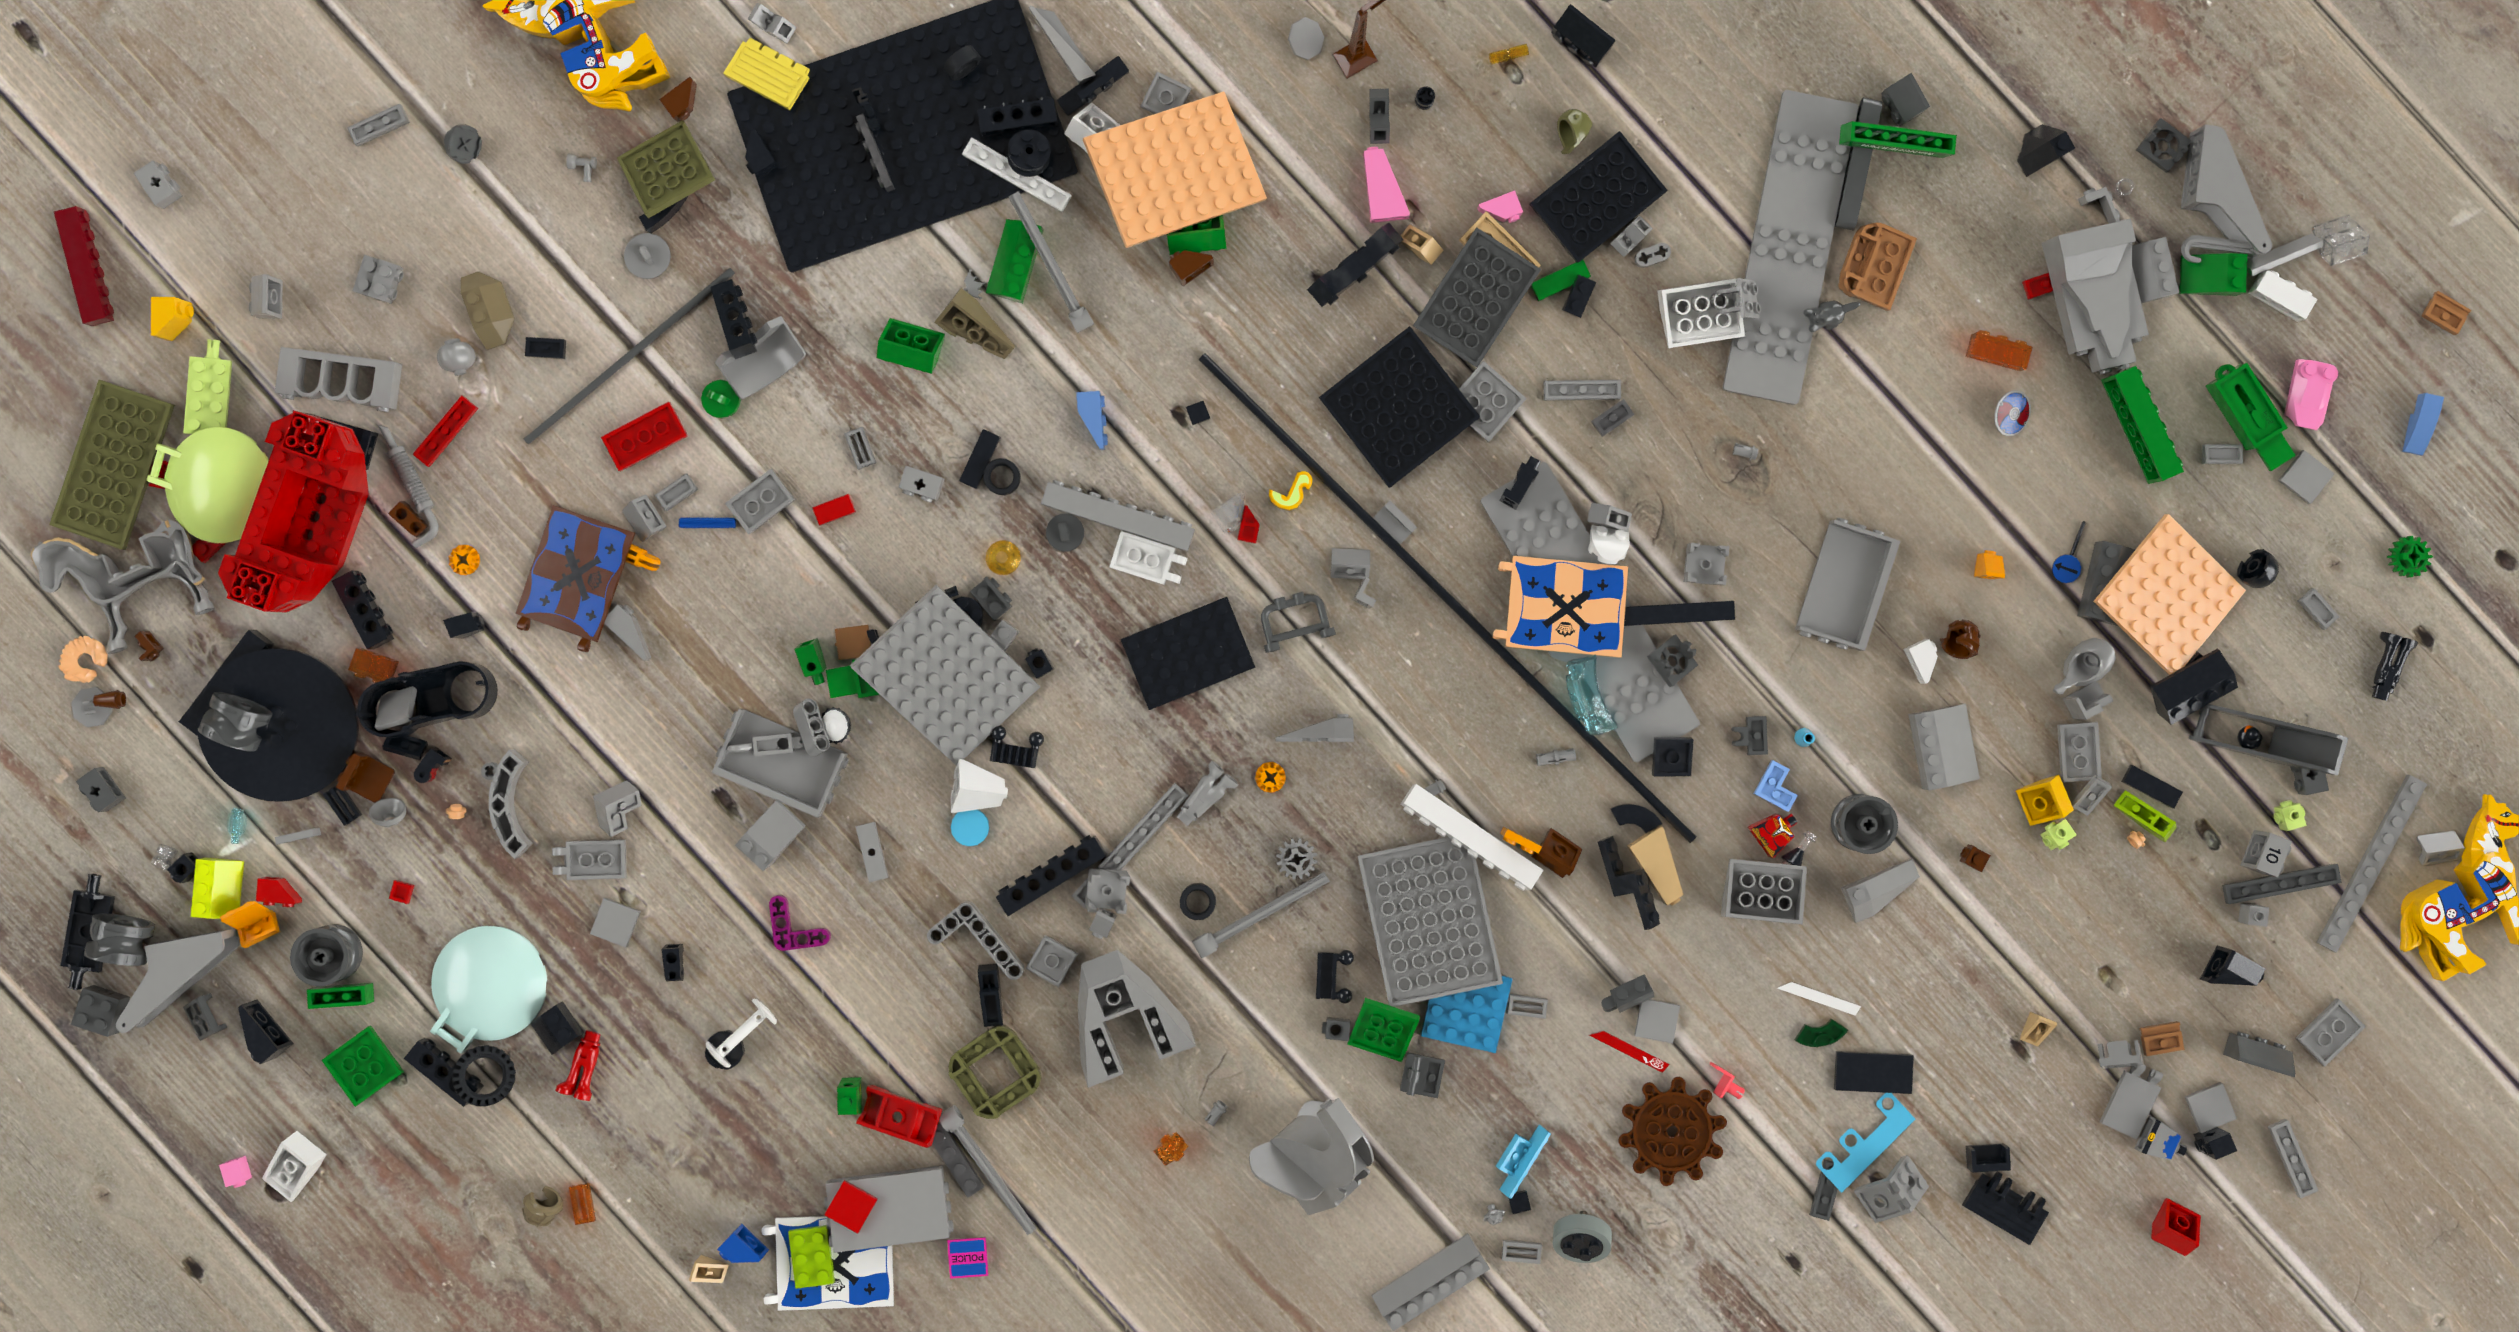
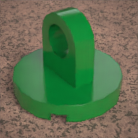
M716 380L709 383L702 391L701 396L702 406L705 411L711 416L720 419L735 414L741 401L729 382L724 380Z

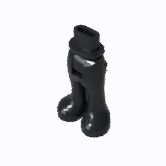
M2381 632L2380 639L2385 642V651L2375 673L2374 684L2377 686H2372L2374 688L2372 697L2387 701L2390 693L2393 694V689L2399 683L2403 666L2409 653L2417 647L2418 642L2395 634ZM2398 645H2399V649H2398V653H2397L2396 659H2395L2393 665L2391 666L2393 657H2394L2395 652H2396V650H2397V648H2398Z

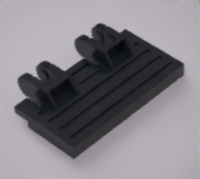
M1997 1171L1987 1186L1986 1184L1990 1177L1982 1173L1979 1179L1975 1181L1962 1206L2026 1244L2031 1245L2049 1214L2048 1211L2043 1209L2046 1200L2043 1197H2039L2032 1210L2029 1211L2028 1209L2036 1196L2034 1192H2028L2021 1205H2019L2023 1197L2010 1190L2012 1179L2006 1178L1997 1192L1995 1189L2003 1174Z

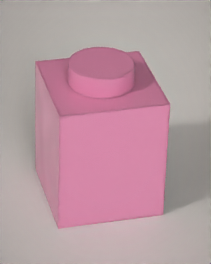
M246 1156L229 1160L219 1165L225 1187L233 1185L234 1188L245 1185V1181L252 1178Z

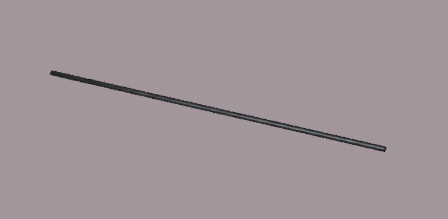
M1206 353L1199 358V361L1689 843L1696 838V835L1498 640L1493 639V636Z

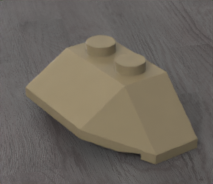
M479 271L461 277V295L473 329L486 350L506 344L515 317L502 282Z

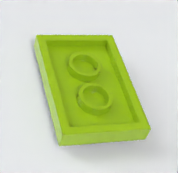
M827 1225L789 1230L788 1235L795 1288L834 1284L835 1277Z

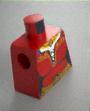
M1775 813L1748 826V829L1767 856L1774 858L1794 838L1790 828L1798 822L1792 814L1782 819L1779 814Z

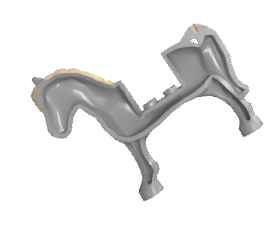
M172 520L164 521L154 532L138 538L150 565L136 564L129 567L130 571L126 573L120 572L113 560L107 555H98L71 539L57 537L44 542L39 541L38 545L31 551V559L39 570L40 586L46 592H56L61 587L63 578L68 571L78 579L84 592L92 601L101 606L107 617L110 628V638L106 646L108 654H115L128 648L124 640L128 628L120 614L121 603L133 593L157 579L176 578L181 580L188 586L195 599V614L202 615L208 613L215 608L209 600L208 590L202 584L205 578L193 565L191 537L188 531L179 523Z

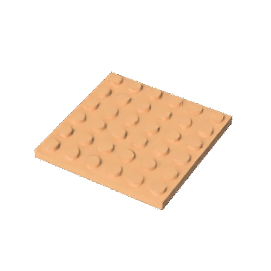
M2164 514L2093 602L2161 668L2171 675L2185 667L2246 590L2169 514Z

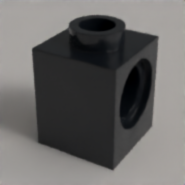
M1036 648L1027 653L1029 657L1025 658L1036 679L1054 670L1044 649L1038 650ZM1037 657H1041L1044 660V665L1041 668H1037L1034 665V660Z
M192 852L183 854L167 869L170 877L178 883L189 882L194 877L196 859L198 858ZM183 865L187 868L186 874L182 870Z

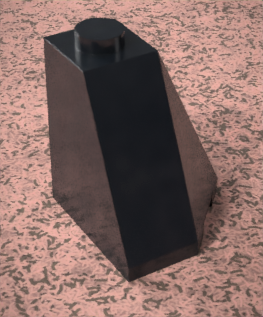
M2042 124L2024 134L2023 145L2017 161L2026 177L2071 152L2075 149V146L2066 131Z
M2217 945L2200 980L2211 984L2257 986L2264 978L2265 968L2232 949Z

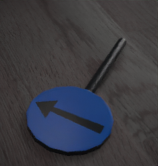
M2085 521L2081 523L2070 555L2059 556L2052 565L2053 576L2062 583L2075 581L2081 573L2080 562L2073 555L2085 527Z

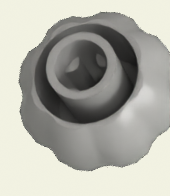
M458 338L445 341V345L440 347L437 353L439 365L444 370L453 372L455 376L466 374V370L475 362L474 349L468 343L461 342Z

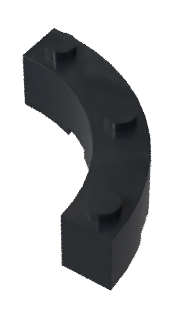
M1390 223L1385 224L1364 242L1366 247L1362 246L1358 251H1354L1336 269H1331L1319 277L1307 289L1321 307L1326 304L1331 306L1339 299L1338 296L1354 283L1358 282L1360 284L1368 277L1366 273L1389 253L1391 255L1396 253L1401 248L1399 244L1404 239Z

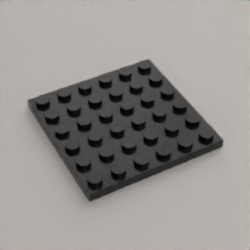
M1410 326L1319 397L1388 488H1391L1480 418L1476 410Z

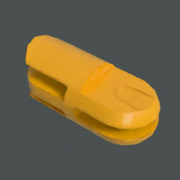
M633 544L631 545L626 559L627 563L651 571L658 570V565L661 564L658 557L647 553L645 549Z

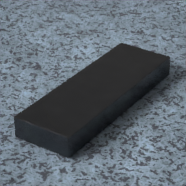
M982 430L959 479L960 482L972 488H978L983 478L984 470L990 463L1001 439L1000 436L987 430Z
M2133 765L2129 766L2121 781L2172 809H2175L2183 791Z

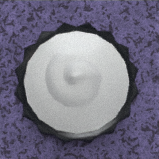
M827 708L825 712H822V720L829 741L835 744L842 743L844 739H847L851 731L850 718L840 708Z

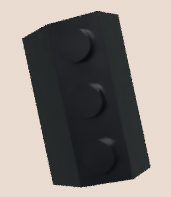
M1571 4L1551 31L1553 37L1558 42H1564L1573 54H1579L1588 66H1594L1595 68L1608 54L1616 41Z

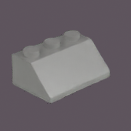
M2166 237L2133 245L2132 267L2141 303L2178 294L2179 289Z

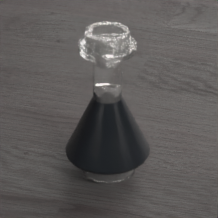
M1809 831L1803 833L1805 838L1800 845L1781 856L1783 859L1781 864L1802 866L1804 851L1811 841L1816 842L1815 839L1817 837Z

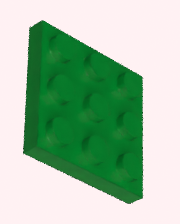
M1365 998L1347 1045L1402 1062L1419 1023L1420 1015Z
M371 1025L322 1059L324 1065L355 1107L404 1073V1070Z

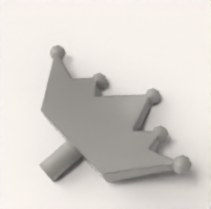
M969 269L964 280L967 288L963 290L968 291L972 297L981 300L982 297H979V294L983 291H979V289L986 283L976 282L977 276L972 277V270Z

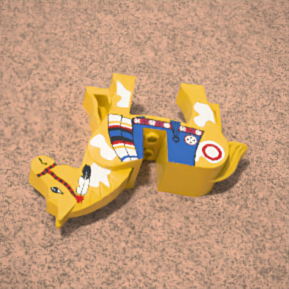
M492 0L483 5V8L487 11L497 13L514 27L538 37L556 38L564 46L584 37L587 41L586 43L560 54L571 84L594 106L630 112L632 105L625 93L626 91L644 90L671 78L664 61L658 56L654 44L647 33L641 34L633 45L626 50L614 53L608 35L598 20L609 9L634 3L635 0Z
M2483 794L2482 807L2472 819L2463 845L2465 849L2462 854V861L2454 868V872L2468 896L2462 894L2457 883L2436 879L2407 894L2401 904L2400 950L2407 952L2418 947L2422 960L2435 980L2445 981L2459 972L2472 974L2487 965L2483 959L2472 953L2465 944L2462 927L2480 921L2495 911L2500 917L2509 942L2519 945V898L2516 889L2515 868L2504 844L2506 839L2519 835V815L2512 813L2506 807V803H2496L2492 795Z

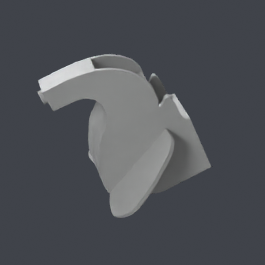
M1339 1098L1332 1101L1328 1099L1325 1102H1306L1300 1109L1297 1118L1280 1131L1270 1142L1254 1148L1249 1155V1165L1254 1176L1275 1190L1296 1198L1307 1215L1337 1207L1361 1184L1360 1179L1370 1174V1170L1366 1167L1370 1166L1374 1161L1373 1151L1367 1138Z

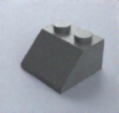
M1912 73L1892 84L1881 93L1884 105L1889 107L1892 120L1898 123L1899 127L1920 116L1930 107Z

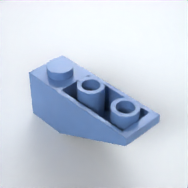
M1100 391L1076 392L1078 413L1100 450H1105V445H1108L1107 434H1104L1103 426H1107L1106 415H1102V407H1105L1104 395L1101 396Z

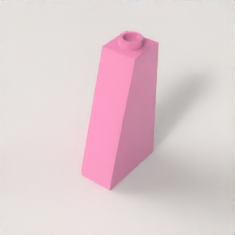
M1378 147L1367 148L1363 153L1370 223L1409 219L1408 207L1384 150L1378 149Z

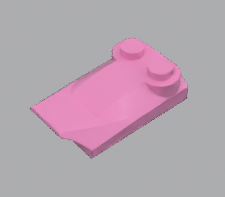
M2298 359L2295 361L2284 416L2290 418L2295 426L2318 430L2323 424L2332 385L2338 377L2337 368L2334 365L2313 360Z

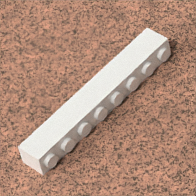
M1417 784L1412 785L1400 804L1404 807L1403 810L1412 816L1415 814L1420 817L1419 821L1426 826H1433L1436 828L1435 832L1442 837L1448 836L1451 838L1452 844L1459 848L1461 846L1468 850L1467 854L1473 858L1479 857L1482 859L1486 867L1490 869L1495 868L1499 871V875L1506 880L1510 878L1515 882L1514 885L1522 891L1525 889L1531 890L1543 872V869Z

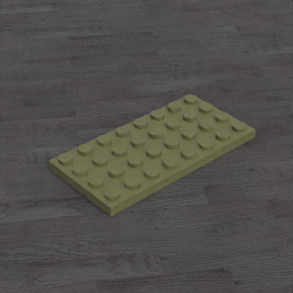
M98 380L49 525L126 550L149 483L146 480L147 476L151 473L157 452L155 450L156 445L163 442L175 405L103 380Z

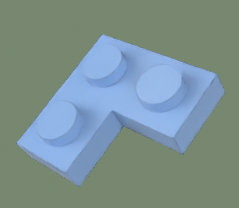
M1771 760L1753 793L1787 812L1790 811L1798 796L1781 787L1790 769L1774 760Z

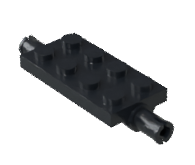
M88 874L86 890L73 891L60 966L70 969L69 989H82L83 976L86 971L102 972L103 962L84 956L86 943L93 941L90 935L92 916L95 914H112L115 896L98 892L102 875Z

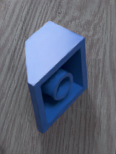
M743 1224L717 1249L720 1251V1256L731 1263L759 1262L769 1251Z

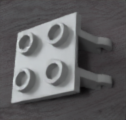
M1738 278L1736 279L1737 287L1716 291V295L1740 292L1741 306L1720 309L1719 314L1741 312V318L1760 319L1759 313L1761 308L1757 302L1756 295L1758 294V287L1754 280Z

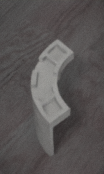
M782 316L766 322L754 333L758 341L755 344L757 352L735 360L728 350L723 352L715 361L739 399H745L773 383L806 356L805 350Z

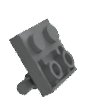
M1407 1052L1400 1091L1407 1092L1406 1094L1411 1096L1418 1094L1438 1098L1445 1060Z

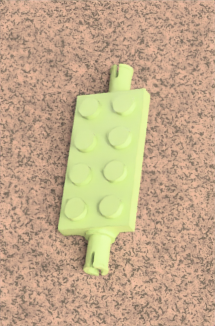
M207 339V354L204 358L189 356L184 434H193L212 427L227 428L232 361L219 358L221 342L219 340Z

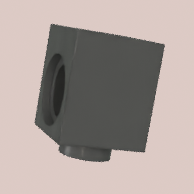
M1327 1017L1326 1022L1322 1023V1033L1325 1034V1039L1349 1041L1350 1019ZM1334 1024L1341 1027L1340 1032L1332 1033L1330 1031L1331 1026Z

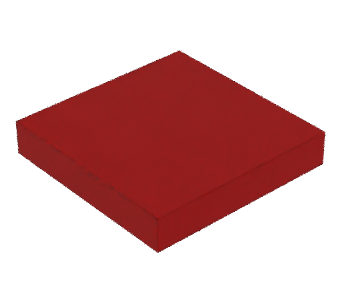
M844 1180L824 1215L858 1234L878 1198Z

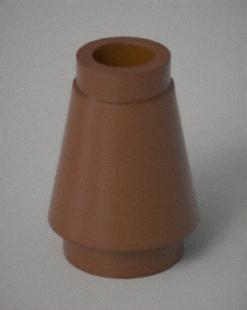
M115 690L94 695L93 703L94 706L120 709L126 705V694Z

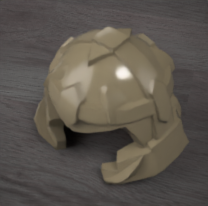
M545 1186L542 1189L548 1198L544 1201L535 1199L533 1192L524 1197V1208H522L527 1223L536 1227L548 1226L555 1215L563 1210L564 1200L551 1187Z

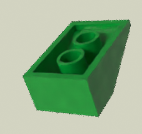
M2248 254L2191 255L2201 258L2200 263L2189 262L2181 255L2179 294L2238 296L2246 293Z

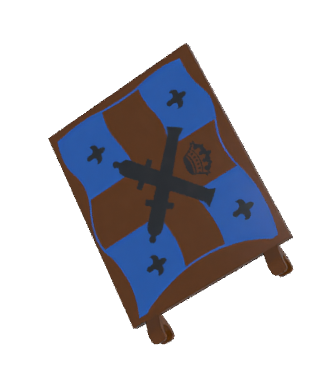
M553 505L515 613L522 616L517 623V629L528 631L530 620L532 619L582 637L577 645V649L582 652H589L591 640L594 642L599 640L635 533Z

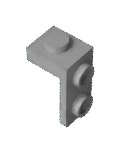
M2106 187L2097 191L2095 188L2083 192L2084 196L2078 199L2081 206L2099 199L2108 224L2120 221L2119 211L2114 207L2112 194Z

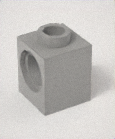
M2240 903V923L2267 927L2269 907Z

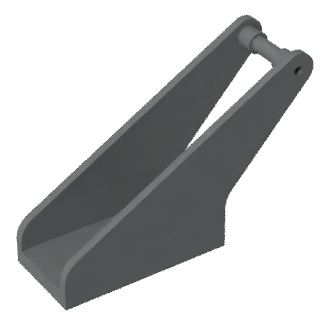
M2211 704L2200 709L2197 727L2194 729L2193 736L2189 735V740L2253 756L2271 763L2336 776L2339 774L2348 742L2347 737ZM2210 710L2275 727L2268 754L2203 738V729Z

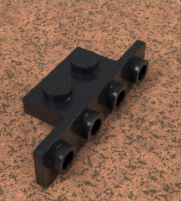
M1117 56L1097 70L1094 78L1082 86L1078 84L1057 99V102L1066 115L1069 116L1086 103L1094 101L1101 92L1109 90L1113 86L1112 84L1129 73V69L1121 58Z

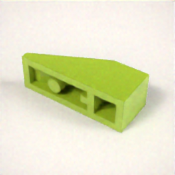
M2126 790L2114 804V807L2163 842H2166L2177 828L2175 821Z

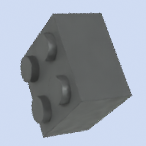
M96 985L82 988L71 1025L106 1037L117 1034L119 1031L116 1028V1022L127 1006L130 997Z

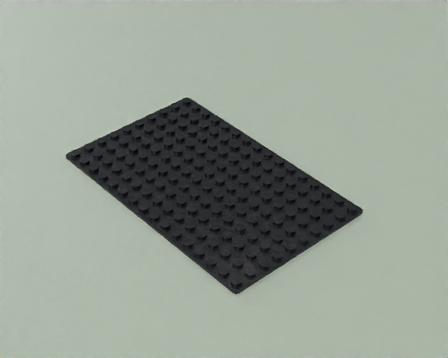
M991 0L803 65L810 69L808 73L810 79L791 110L780 106L745 86L727 93L746 151L750 133L755 129L779 165L760 178L756 174L755 176L786 266L791 273L1009 198L1008 196L1018 191L1020 194L1024 193V190L964 157L962 153L972 137L1007 158L1009 141L1017 132L983 137L980 132L977 112L978 109H982V106L993 105V107H998L1005 102L1018 104L1021 100L1025 99L1038 101L1041 97L1048 96L1050 99L1052 98L1019 0ZM967 45L973 46L981 56L979 65L964 78L956 81L952 80L944 70V64L959 49ZM860 87L863 93H867L881 126V129L873 131L872 134L895 188L887 192L885 187H880L877 177L880 175L877 169H873L870 162L872 155L870 152H866L862 142L865 141L863 134H859L855 125L858 123L856 116L864 114L865 111L864 107L858 106L852 90ZM1035 109L1032 112V116H1040L1042 110ZM1016 112L1013 118L1016 120L1021 119L1023 113ZM1058 112L1059 126L1032 129L1044 135L1050 144L1051 152L1048 167L1038 175L1050 183L1076 175L1078 172ZM996 115L994 121L1001 122L1004 116Z

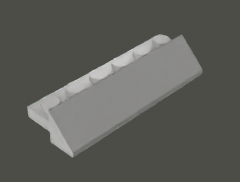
M1467 1233L1374 1293L1372 1298L1392 1331H1395L1490 1270Z

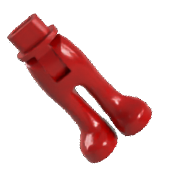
M586 1030L584 1038L580 1040L582 1042L579 1043L575 1051L569 1076L566 1081L556 1086V1092L564 1095H574V1098L583 1101L591 1100L590 1082L599 1055V1047L597 1046L601 1044L599 1042L601 1034ZM583 1066V1067H584V1070H583L582 1078H581V1080H580V1082H579L578 1088L576 1089L578 1077H579V1074H580V1070H581V1067Z

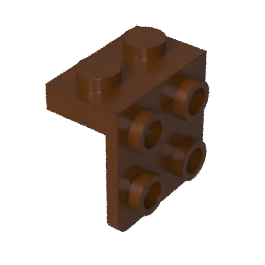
M363 752L354 753L347 759L345 771L341 772L338 776L336 788L342 791L351 790L376 803L384 795L395 774V770Z

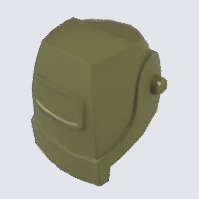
M1569 109L1559 117L1557 130L1563 146L1562 154L1572 152L1589 134L1592 122L1586 113L1577 109Z

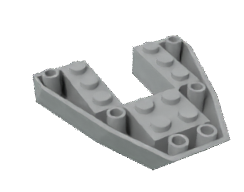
M1118 950L1081 964L1078 995L1080 1058L1088 1088L1124 1074V1066L1105 1022L1139 1009L1160 1060L1196 1046L1194 1035L1185 1017L1151 978Z

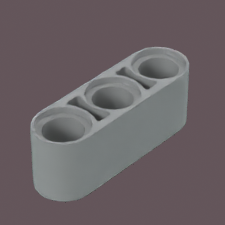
M805 699L794 707L793 714L806 752L810 756L816 757L828 750L830 741L816 702L812 699Z

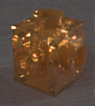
M1177 1132L1172 1135L1167 1133L1159 1140L1161 1144L1154 1150V1153L1166 1166L1173 1161H1179L1185 1155L1183 1152L1189 1146Z

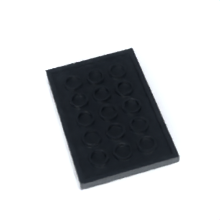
M1619 131L1529 205L1574 261L1579 263L1668 190Z
M1227 597L1120 639L1149 710L1256 668Z

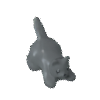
M1833 300L1822 302L1818 306L1819 308L1804 310V315L1810 320L1809 331L1816 332L1824 326L1829 330L1836 328L1843 322L1845 313L1856 309L1861 303L1852 302L1842 305L1838 301Z

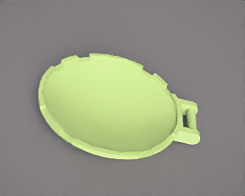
M224 427L206 428L187 437L176 449L163 444H157L155 448L157 452L150 475L147 476L146 481L165 487L171 512L186 531L207 542L228 543L240 540L269 459L252 438L238 430ZM166 453L171 456L163 479L158 476Z

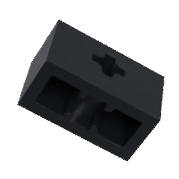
M2216 1127L2203 1133L2193 1134L2196 1140L2194 1141L2196 1149L2215 1160L2237 1152L2231 1134L2223 1129Z

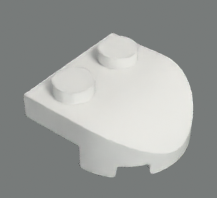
M1592 525L1588 547L1589 553H1594L1598 556V561L1606 564H1617L1619 560L1624 561L1630 545L1629 532Z

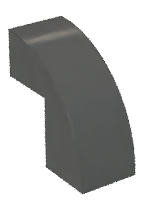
M1389 88L1369 89L1370 144H1387L1390 141Z

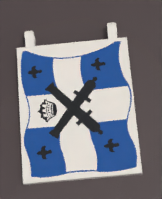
M827 1216L776 1218L775 1225L763 1226L762 1235L776 1234L777 1294H766L764 1304L778 1303V1311L894 1306L892 1245L836 1253L833 1252V1247H831L835 1283L796 1289L788 1231L827 1225Z

